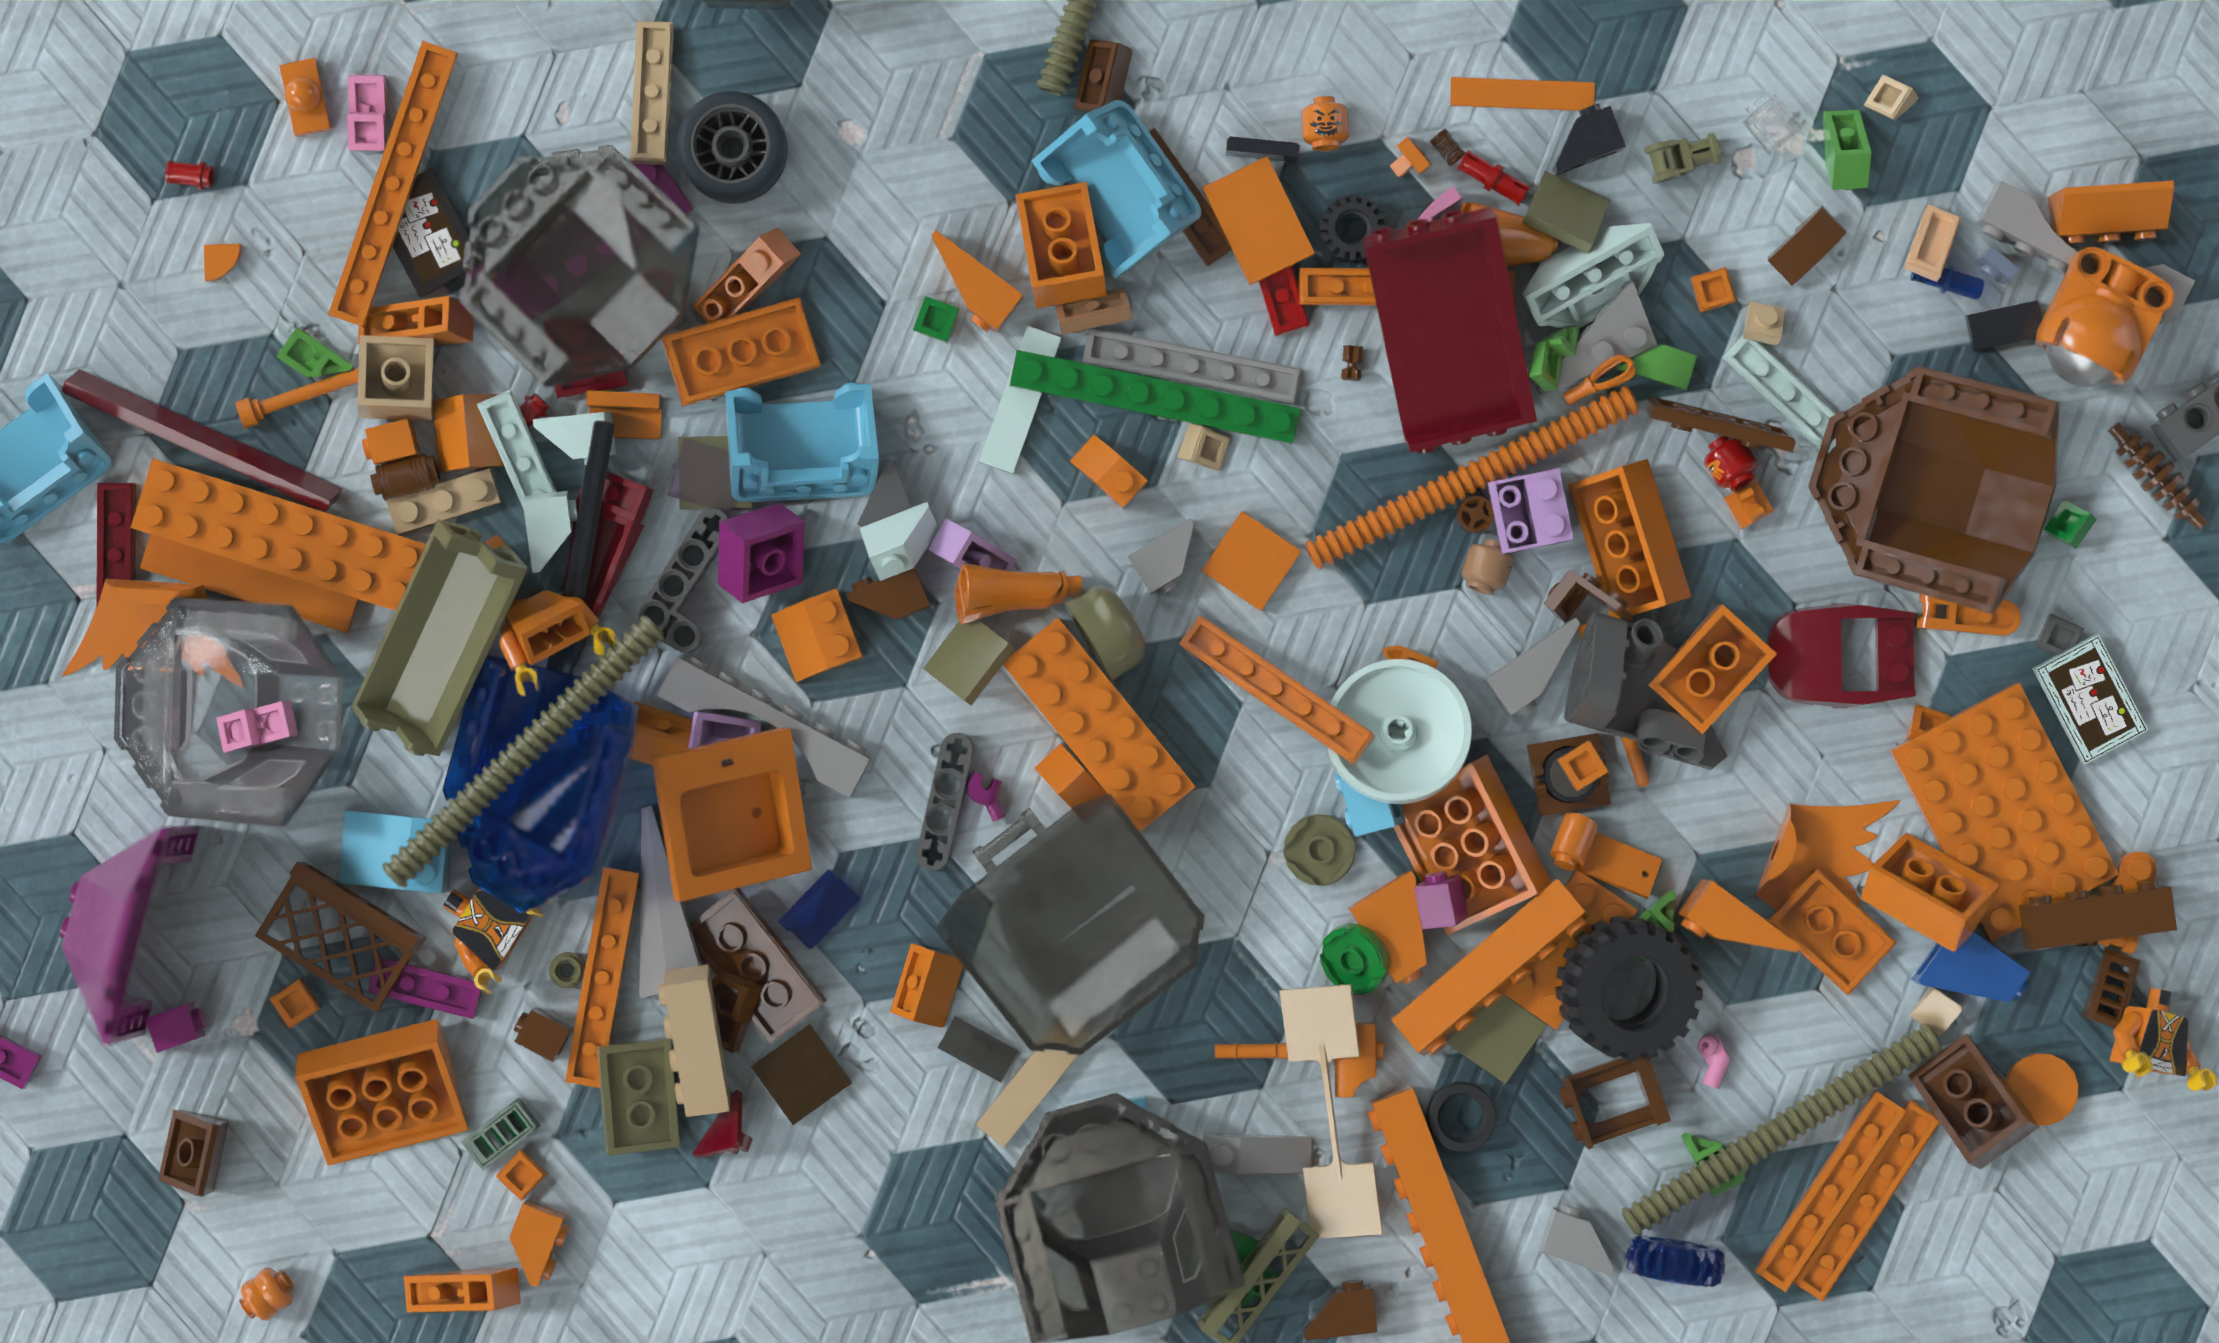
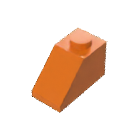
M1095 435L1070 460L1078 470L1122 509L1132 501L1148 482L1125 459Z

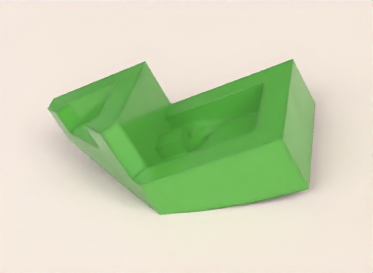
M1577 325L1567 326L1537 343L1528 376L1544 391L1558 390L1562 358L1576 355L1579 327Z
M1658 345L1632 358L1636 368L1634 376L1642 379H1651L1679 390H1687L1697 356L1667 345ZM1625 362L1618 364L1617 370L1625 372L1627 364Z

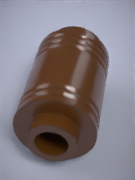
M426 454L375 466L376 473L370 475L375 495L382 494L384 501L434 489V485L441 483L434 455L427 457Z

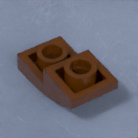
M1821 206L1795 229V233L1768 256L1767 261L1793 286L1841 240L1847 231Z

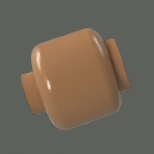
M1486 539L1484 544H1473L1468 550L1461 570L1462 577L1467 581L1466 587L1486 595H1493L1494 591L1503 590L1506 587L1514 561L1508 553L1502 554L1498 541Z

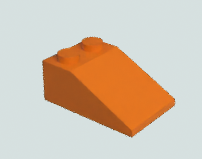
M1087 182L1015 194L1036 309L1107 296Z
M1717 605L1648 685L1694 728L1703 734L1777 653L1724 605Z
M1702 879L1676 913L1684 919L1680 925L1702 939L1707 935L1718 939L1797 952L1801 947L1711 880Z

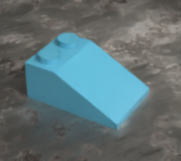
M345 810L339 883L433 893L448 892L453 839L451 838L448 841L450 845L447 848L442 847L440 849L441 854L439 856L434 855L432 857L433 862L431 864L426 862L423 865L425 869L422 872L417 871L415 873L416 878L414 880L409 879L407 881L408 886L406 888L399 887L383 871L382 864L384 862L389 863L392 854L398 855L400 853L399 848L401 846L406 847L408 845L407 840L409 838L414 839L416 837L415 832L417 830L423 831L425 829L424 824L426 822L431 823L433 818Z

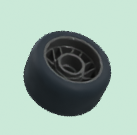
M723 91L703 98L688 111L678 131L677 155L684 174L699 192L719 202L731 204L745 203L761 197L777 183L787 161V138L779 118L765 102L747 93ZM731 141H739L743 144V151L736 158H728L724 155V148Z

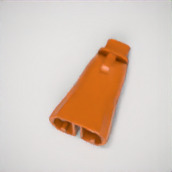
M962 564L954 591L956 614L960 624H965L1006 611L1052 608L1055 603H1063L1065 598L1079 597L1082 589L1081 575L1066 576L1065 571H1059L1058 573L1053 571L1013 572Z

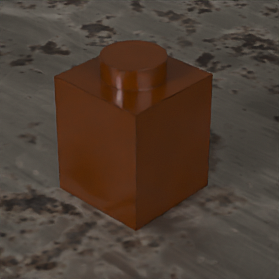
M538 1008L531 1009L529 1014L523 1012L513 1030L518 1033L514 1042L554 1062L561 1054L574 1027Z

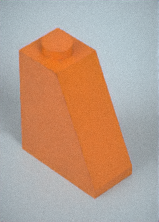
M1411 870L1406 871L1348 907L1357 924L1373 931L1383 942L1389 958L1388 974L1393 982L1398 983L1402 980L1404 985L1420 977L1423 974L1420 968L1427 965L1422 925L1414 889L1417 886L1416 877Z

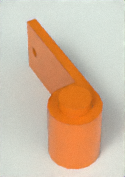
M1572 812L1564 814L1550 851V856L1555 860L1554 864L1563 870H1577L1648 899L1663 859L1597 833V823L1585 815Z

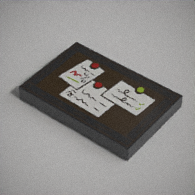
M430 168L417 175L393 244V249L419 297L423 298L485 263L434 169Z

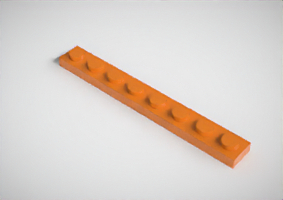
M425 41L421 43L328 313L331 317L365 328L459 55L455 51Z

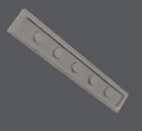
M1096 328L1088 329L1082 363L1292 405L1295 404L1301 368Z

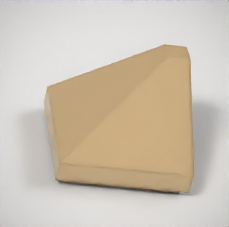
M1882 75L1864 106L1895 121L1914 105L1919 97L1913 88Z

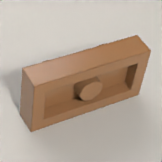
M1125 287L1106 291L1107 296L1055 305L1062 335L1080 333L1086 329L1107 324L1115 325L1121 321L1133 319Z

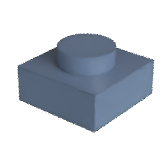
M1993 246L1986 249L1976 260L1982 266L1980 272L1993 283L1999 281L2005 284L2011 281L2020 270Z

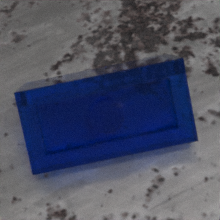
M830 868L777 922L787 931H791L807 948L812 949L859 902L860 897Z

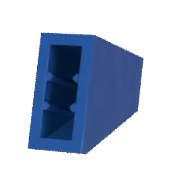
M1973 932L1955 952L1936 943L1911 980L1924 986L2011 1002L2013 998L2019 999L2029 985L2026 979L2031 972Z

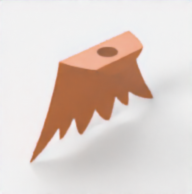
M105 579L103 591L89 628L62 676L70 675L82 669L101 655H103V670H107L114 665L121 654H124L126 661L178 598L207 600L204 585ZM188 633L175 655L183 659L186 658L191 667L201 676L205 675L206 661L228 680L245 688L224 644L203 633ZM127 666V669L146 670L148 666ZM159 667L162 671L180 672L181 667Z
M1900 800L1854 806H1808L1789 803L1755 895L1777 910L1809 874L1817 868L1858 906L1860 904L1859 898L1845 876H1854L1869 871L1873 863L1854 849V846L1866 844L1877 838V834L1863 830V828L1889 813Z

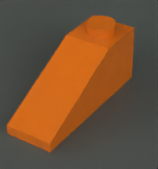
M935 230L931 235L968 311L973 314L970 321L986 333L990 328L998 333L1024 299L1023 294Z
M451 296L372 307L365 328L360 326L358 328V344H360V335L434 338V346L473 342L474 306Z
M518 1267L483 1268L404 1276L407 1312L492 1311L521 1304Z

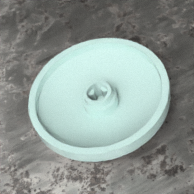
M1390 659L1370 664L1351 675L1340 686L1330 703L1375 735V738L1355 766L1327 748L1331 762L1342 779L1358 793L1368 798L1391 804H1406L1424 800L1448 786L1458 775L1466 761L1472 734L1467 704L1454 683L1440 671L1429 665L1406 659Z

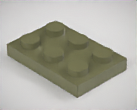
M658 1038L596 1046L606 1155L613 1156L680 1147L674 1072L671 1070L669 1056L671 1039Z

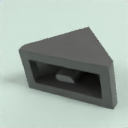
M887 460L857 524L859 527L867 526L912 508L894 461Z

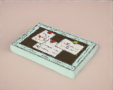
M2095 634L2074 647L2065 650V652L2032 668L2082 764H2087L2148 731L2099 635Z

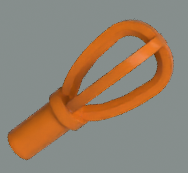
M1615 355L1599 365L1583 382L1563 392V396L1566 402L1571 405L1591 393L1595 394L1598 390H1605L1623 384L1635 375V364L1627 355ZM1621 362L1627 364L1626 371L1621 375L1602 383H1596L1604 373Z

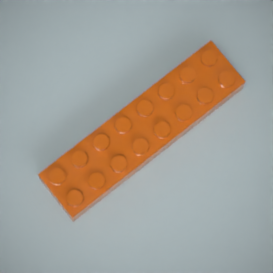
M153 458L130 527L396 611L426 546L424 543Z

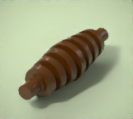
M2119 421L2115 423L2108 432L2118 442V447L2115 450L2119 457L2126 452L2129 454L2123 462L2128 469L2136 463L2139 465L2132 473L2136 481L2146 474L2148 475V478L2140 487L2147 492L2157 485L2158 488L2150 497L2157 502L2166 496L2168 499L2162 504L2165 510L2169 511L2176 506L2177 510L2173 516L2178 521L2183 518L2187 519L2197 531L2205 526L2208 520L2198 510V505L2201 501L2197 495L2191 499L2187 498L2192 491L2190 485L2187 483L2181 488L2177 487L2184 479L2181 472L2175 473L2170 478L2167 476L2176 465L2169 460L2159 467L2158 464L2164 459L2165 455L2159 450L2149 456L2148 453L2154 448L2152 443L2147 441L2140 446L2138 442L2143 436L2138 431L2134 434L2129 433Z

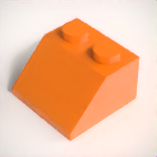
M837 588L771 614L796 682L864 658L841 593Z

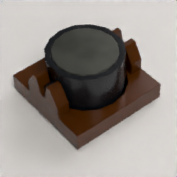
M1599 733L1526 745L1539 816L1611 804L1608 772L1576 791L1557 759L1581 744L1590 741L1606 767L1607 762L1602 752Z

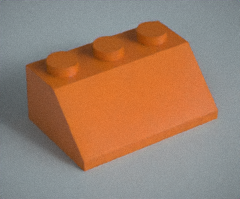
M2174 181L2064 187L2048 197L2050 227L2067 245L2085 243L2084 238L2098 237V243L2121 241L2120 235H2134L2135 241L2156 239V233L2168 229Z
M1905 833L1870 867L1860 899L1904 923L1909 928L1932 939L1939 945L1955 952L1972 935L1997 894L2000 885L1912 835Z

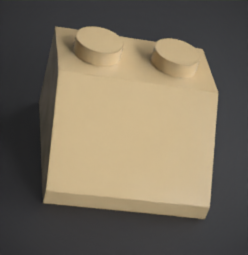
M360 335L357 398L359 418L432 421L434 338Z

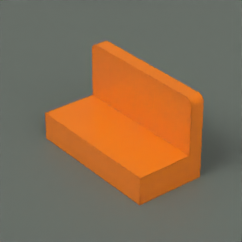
M587 391L586 405L590 407L589 414L599 412L612 413V422L615 426L614 438L659 440L661 438L662 395L655 393Z
M635 701L623 727L618 753L653 766V756L688 749L693 720Z
M911 943L890 1012L914 1022L943 1028L964 965V959Z

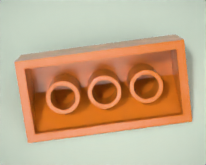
M1648 459L1568 484L1598 582L1602 584L1601 591L1607 595L1614 591L1629 603L1626 609L1632 616L1692 597ZM1607 609L1609 616L1622 619L1616 614H1614L1612 611Z

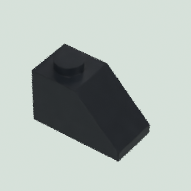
M1595 104L1579 111L1580 117L1576 118L1552 168L1554 175L1563 174L1616 154L1626 147L1611 106L1601 109L1599 104Z

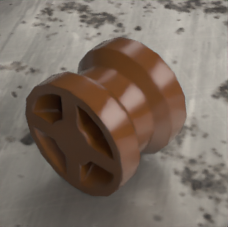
M1472 496L1464 500L1457 509L1456 517L1458 524L1466 532L1479 533L1490 527L1494 520L1491 502L1481 496Z

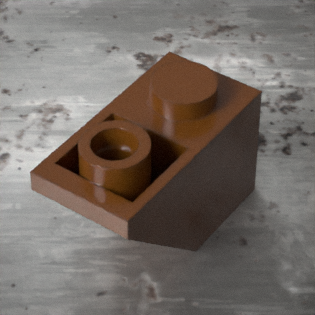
M915 567L882 581L877 580L873 582L871 577H867L852 584L853 591L846 594L850 602L898 621L931 607Z

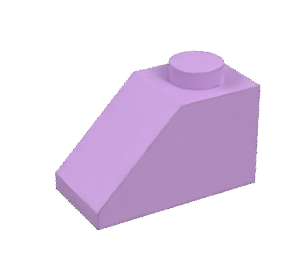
M945 518L928 548L929 551L960 569L962 564H971L1011 571L1017 559L947 518Z

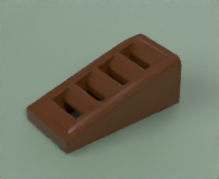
M2105 948L2081 1017L2116 1028L2123 1017L2125 1009L2129 1005L2141 961ZM2114 962L2128 967L2127 973L2123 974L2109 969L2110 963ZM2110 976L2123 981L2122 987L2106 983V977ZM2103 989L2118 994L2117 1001L2102 997ZM2099 1003L2114 1008L2112 1015L2097 1010Z

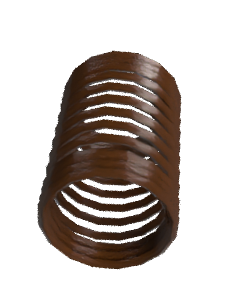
M1445 128L1434 136L1430 142L1435 147L1444 140L1435 149L1443 145L1437 150L1439 152L1447 146L1439 153L1441 155L1450 148L1442 157L1449 153L1444 158L1445 160L1452 155L1446 160L1448 165L1451 166L1462 158L1466 152L1463 149L1461 150L1459 144L1455 142L1453 137H1450L1451 134H1448L1449 131Z

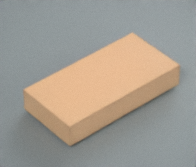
M1928 204L1923 212L1903 268L1937 282L1944 269L1961 217Z

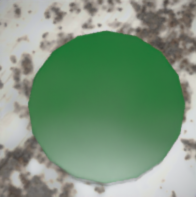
M1347 923L1337 926L1323 939V953L1320 954V962L1327 978L1334 985L1351 984L1354 995H1363L1372 992L1386 979L1389 970L1388 953L1383 942L1370 929L1359 924Z

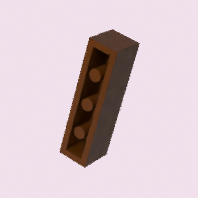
M2159 880L2136 882L2137 889L2123 890V885L2100 887L2101 894L2087 895V890H2074L2065 892V899L2051 900V895L2029 897V904L2019 905L2024 948L2037 950L2177 930L2172 888L2170 886H2159Z

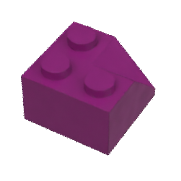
M781 503L720 521L718 585L743 604L802 584L805 521Z

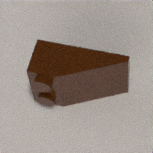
M1968 1034L1960 1037L1908 1075L1966 1161L1974 1167L1984 1168L2039 1128L2019 1097Z

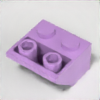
M1559 468L1487 483L1502 554L1574 540Z

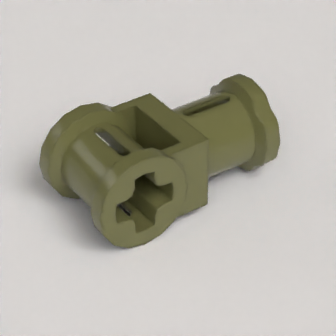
M1714 133L1707 134V138L1689 143L1687 138L1668 140L1644 148L1645 153L1649 154L1655 174L1652 177L1653 183L1666 182L1682 177L1685 174L1692 173L1695 170L1694 167L1708 163L1719 165L1722 162L1719 143Z

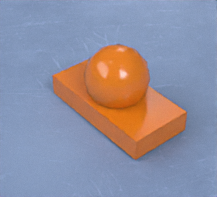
M314 57L279 65L294 136L301 137L332 130L317 59Z

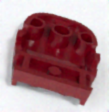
M1831 603L1830 605L1805 607L1784 613L1772 625L1767 639V645L1777 653L1767 664L1770 682L1783 698L1794 703L1806 705L1815 704L1833 708H1849L1903 698H1913L1916 696L1914 676L1915 613L1847 603ZM1841 619H1875L1876 691H1842Z

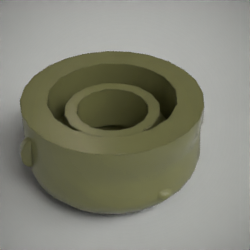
M1093 586L1084 595L1073 598L1065 603L1077 629L1111 680L1116 679L1143 660L1146 653L1144 637L1133 616L1113 590L1106 586Z

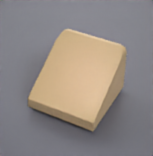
M1189 424L1178 457L1191 463L1220 471L1231 437L1203 426Z
M1929 987L1909 1016L1920 1024L1924 1023L1930 1026L1934 1033L1940 1037L1964 1008L1936 988Z

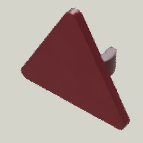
M735 1090L731 1095L729 1112L718 1114L694 1149V1157L703 1158L727 1152L736 1155L739 1149L744 1152L749 1151L753 1139L749 1135L742 1133L743 1093L741 1091Z

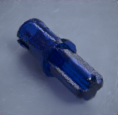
M1951 265L1948 268L1944 267L1941 277L1937 282L1914 272H1911L1910 276L1911 281L1939 288L1940 293L1944 294L1946 291L1974 300H1978L1984 290V281L1982 279L1954 271V267Z

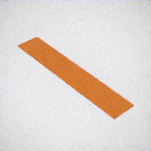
M1451 77L1450 106L1581 111L1594 105L1595 83Z

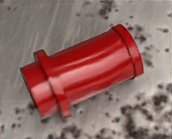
M169 160L166 165L165 180L167 184L197 186L198 190H204L205 187L211 188L213 185L214 168L213 166H207V163L203 161L197 165Z
M535 392L531 396L526 395L524 397L526 401L519 407L528 428L533 425V419H539L541 416L545 418L547 416L546 411L550 408Z

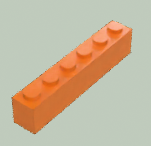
M1557 878L1393 1017L1391 1021L1419 1054L1424 1057L1428 1053L1431 1056L1437 1054L1448 1044L1446 1038L1456 1029L1458 1032L1464 1031L1476 1020L1474 1017L1476 1012L1484 1006L1489 1009L1500 1001L1504 996L1501 991L1509 984L1517 985L1526 979L1531 973L1529 968L1539 959L1544 962L1558 951L1559 947L1557 944L1567 935L1573 938L1587 926L1585 920L1590 915Z

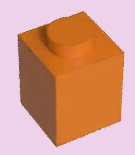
M409 419L365 429L367 438L362 439L363 450L366 459H372L373 464L376 466L421 455L414 424Z

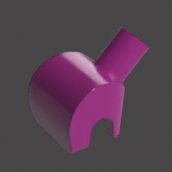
M973 771L966 783V792L970 799L978 804L985 805L993 822L1005 817L1006 815L998 800L1002 781L992 778L990 785L987 788H982L983 774Z

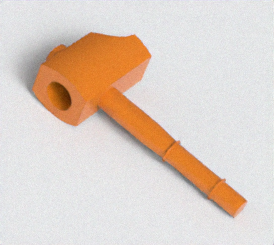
M1356 1022L1360 1050L1359 1057L1333 1059L1335 1060V1097L1352 1098L1354 1097L1355 1090L1362 1082L1376 1077V1060H1383V1042H1376V1023ZM1276 1042L1275 1044H1215V1059H1288L1286 1043L1277 1044Z

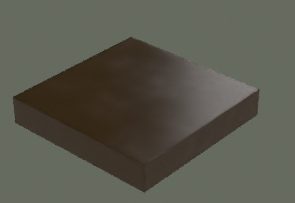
M811 1024L751 1066L792 1125H795L852 1084L851 1079Z

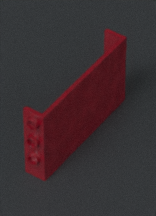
M1487 207L1466 213L1462 210H1454L1444 213L1442 219L1429 222L1427 219H1417L1408 222L1405 228L1393 231L1392 228H1380L1370 233L1371 236L1362 238L1404 441L1409 451H1416V453L1420 454L1429 453L1436 450L1439 445L1447 443L1461 445L1470 442L1472 437L1484 434L1487 436H1498L1506 433L1509 428L1537 422L1498 220L1492 208Z

